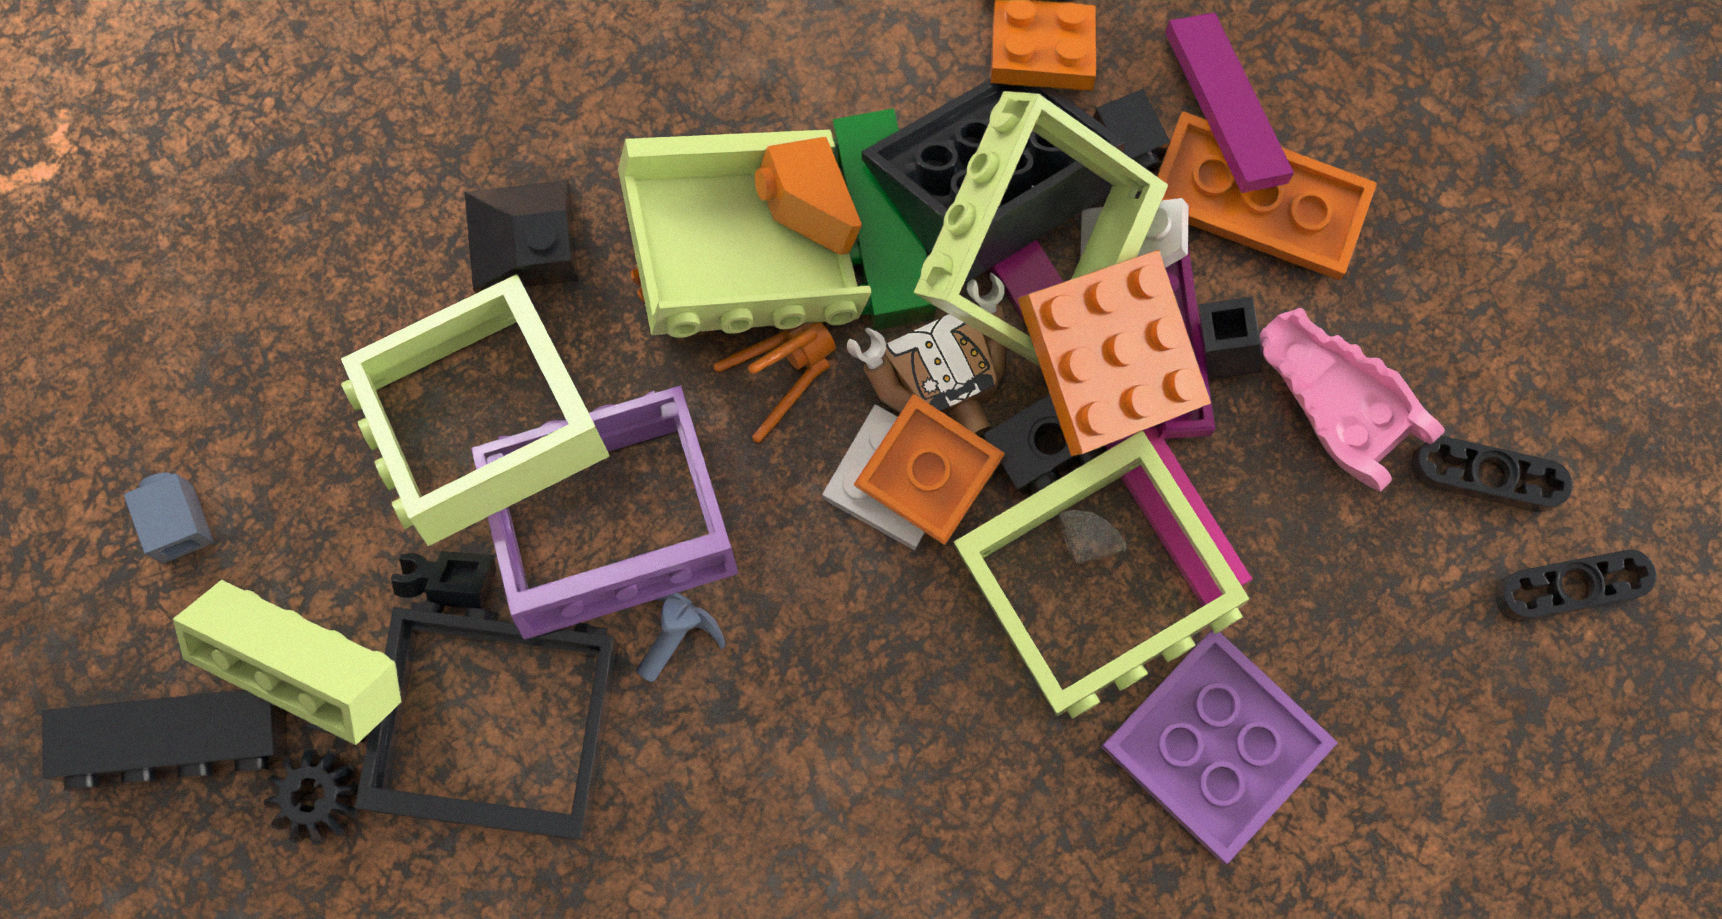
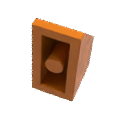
M827 137L767 146L760 168L755 172V187L759 198L762 201H767L773 219L839 255L850 253L862 223Z

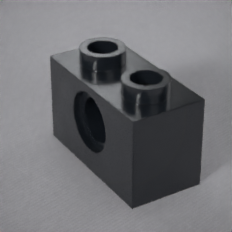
M1050 394L984 434L990 444L1005 453L1001 463L1022 495L1032 490L1033 494L1039 492L1062 478L1059 472L1078 462L1081 467L1108 451V448L1104 445L1089 452L1071 456L1066 442L1063 450L1057 454L1047 455L1040 452L1038 440L1041 434L1052 428L1062 430Z

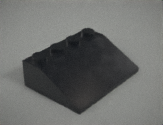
M990 79L863 150L862 161L929 254H931L943 228L945 214L956 199L967 174L968 163L977 152L990 123L991 112L999 102L1004 91L1040 94L1122 153H1124L1126 141L1053 88L990 83ZM1032 131L964 283L979 276L1108 196L1113 185Z

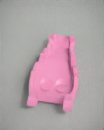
M1302 308L1278 315L1261 331L1259 337L1262 356L1282 376L1307 415L1325 450L1342 469L1365 485L1381 492L1392 481L1390 473L1379 462L1410 433L1430 445L1444 434L1445 429L1423 408L1397 371L1387 368L1384 362L1377 357L1368 358L1364 356L1358 345L1347 343L1339 335L1328 336L1322 328L1317 327L1309 320L1306 311Z

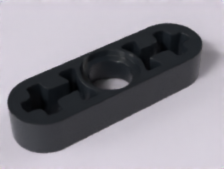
M1440 436L1431 445L1427 442L1415 451L1412 457L1413 473L1417 480L1427 487L1536 512H1546L1561 505L1570 497L1573 489L1570 473L1562 464L1556 461L1446 436ZM1438 451L1442 452V460L1449 464L1460 465L1467 460V456L1470 458L1465 469L1448 467L1440 474L1436 473V464L1428 461V458ZM1482 461H1493L1501 466L1505 475V480L1501 487L1491 488L1481 481L1478 469ZM1543 475L1546 476V483L1549 486L1555 487V491L1545 497L1541 496V487L1527 483L1518 487L1516 492H1514L1519 479L1535 481Z
M1623 550L1519 570L1500 581L1496 588L1495 600L1504 616L1514 621L1524 622L1632 601L1648 594L1653 589L1657 573L1653 562L1644 553L1636 550ZM1624 568L1626 571L1635 570L1637 574V580L1630 584L1628 581H1620L1605 586L1603 576L1611 575ZM1568 571L1577 572L1586 579L1588 594L1584 600L1572 599L1565 593L1562 581ZM1520 583L1523 590L1527 591L1539 589L1547 585L1548 595L1528 602L1527 606L1524 601H1515L1513 598V592L1520 588Z

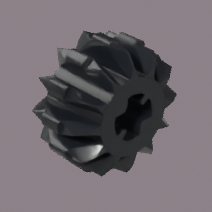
M312 748L304 750L301 764L291 757L283 759V768L288 776L283 778L271 775L267 779L269 785L280 788L279 796H270L263 802L265 808L281 809L272 820V827L276 830L290 827L288 840L293 843H301L308 835L312 845H324L327 839V829L333 835L343 837L347 830L341 817L344 815L357 819L361 815V810L348 805L349 798H356L359 785H346L357 773L356 767L352 764L339 767L340 754L333 751H328L320 760L317 750ZM315 787L324 790L323 799L316 800L314 806L306 805L305 795L314 793Z

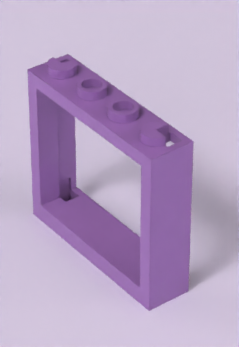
M681 385L657 393L653 390L643 397L620 404L603 405L594 409L589 415L608 452L678 431L709 534L529 589L509 507L489 516L488 521L510 613L524 640L739 574ZM567 420L549 421L539 428L513 436H499V440L472 447L476 470L569 425Z

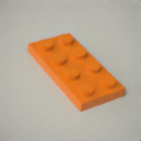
M1182 111L1157 175L1159 179L1168 184L1162 200L1183 198L1189 205L1188 225L1340 281L1346 274L1377 182L1282 148L1294 171L1289 184L1241 193L1207 120Z

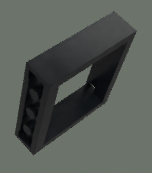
M426 601L425 603L412 602L411 609L393 607L384 654L395 662L401 703L369 732L355 809L588 841L619 650V643L615 637L606 636L608 628L591 626L589 623H577L574 626V631L558 629L524 640L515 623L498 621L499 613L494 611L466 608L465 616L443 614L445 606ZM418 634L597 658L571 814L389 790Z

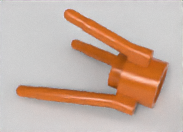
M822 322L803 323L798 327L785 329L714 364V370L722 372L773 349L748 366V371L751 374H755L784 357L797 370L803 366L807 367L804 374L753 434L752 439L754 442H761L811 382L830 368L825 357L836 350V345Z

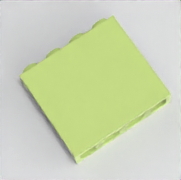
M831 129L625 139L618 172L651 335L669 334L672 337L682 338L694 335L700 331L723 330L726 333H740L751 327L775 326L779 329H792L803 323L827 322L830 325H843L854 319H859L872 292L870 286H857L850 254L839 255L775 221L767 201H762L759 198L755 187V172L760 168L767 146L826 136L833 152L835 145Z

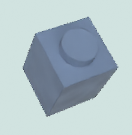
M177 473L151 475L139 483L140 488L123 494L144 554L164 564L214 543L194 485Z

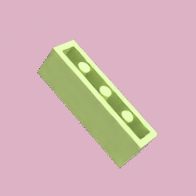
M221 580L173 618L184 660L354 745H357L401 703L395 662L379 651H371L346 639L337 631H329L303 619L295 611L284 610L267 602L250 590H242Z

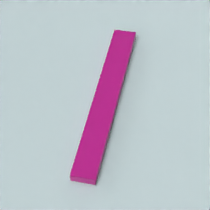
M1037 240L990 268L991 272L1002 281L1005 294L1025 326L1026 323L1017 298L1063 283V280ZM1156 426L1144 429L1143 432L1241 586L1250 582L1252 577L1164 439H1159ZM1136 433L1106 444V447L1109 450ZM1140 465L1121 476L1201 606L1203 607L1222 596L1223 594L1142 466Z

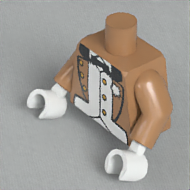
M990 273L992 289L989 294L979 296L977 282L972 278L967 283L969 295L981 308L1004 321L1002 307L997 305L1004 295L1002 281L993 273ZM950 314L887 344L880 333L865 328L866 333L871 338V346L864 353L861 352L856 341L848 340V352L852 356L866 362L863 369L880 401L901 413L911 396L915 394L978 436L985 434L992 428L980 404L995 396L998 381L1005 375L1007 347Z

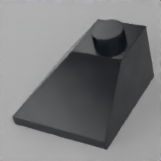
M568 180L464 192L472 284L475 293L481 292L516 274L524 287L579 281Z

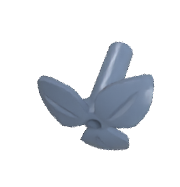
M679 593L655 599L664 602L661 610L662 631L637 667L636 672L644 679L654 682L687 631L695 627L705 630L722 650L726 643L720 627L707 611L700 607H695L691 604L692 601Z

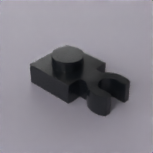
M441 551L437 561L434 562L427 561L425 557L416 553L401 554L399 558L403 575L392 574L390 579L393 592L399 597L410 598L426 593L428 602L441 604L442 606L482 609L496 573L494 555Z

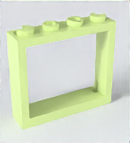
M1004 91L999 102L991 112L990 123L978 150L968 163L967 174L956 199L945 214L943 228L931 254L922 266L921 277L913 293L1040 366L1030 336L959 295L1031 132L1034 131L1113 185L1071 279L1136 258L1168 184L1040 94ZM1140 191L1139 199H1135L1137 192Z
M517 274L341 358L349 380L341 383L343 390L354 410L357 412L362 409L366 417L358 421L359 428L371 450L379 448L383 456L374 461L375 466L388 490L396 488L400 496L399 499L392 502L395 513L404 529L414 525L428 546L610 456ZM517 322L569 425L429 494L421 496L376 390Z
M1143 430L954 541L957 552L1056 716L1068 711L1073 719L1083 712L1090 710L1100 703L1096 693L1114 682L1120 691L1148 675L1143 665L1161 654L1167 663L1195 647L1196 645L1191 637L1208 626L1211 627L1215 634L1226 629L1229 625L1243 618L1239 608L1244 606L1250 599ZM1141 465L1223 595L1062 690L983 558Z

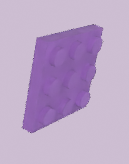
M1211 629L1106 740L1101 748L1218 861L1225 865L1234 858L1338 742L1222 633L1215 634Z

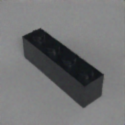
M246 690L42 710L43 779L64 782L65 791H81L100 788V779L121 777V785L157 782V773L178 771V779L213 777V767L234 765L235 773L239 774L266 772L270 770V761L283 760L288 757L286 710Z

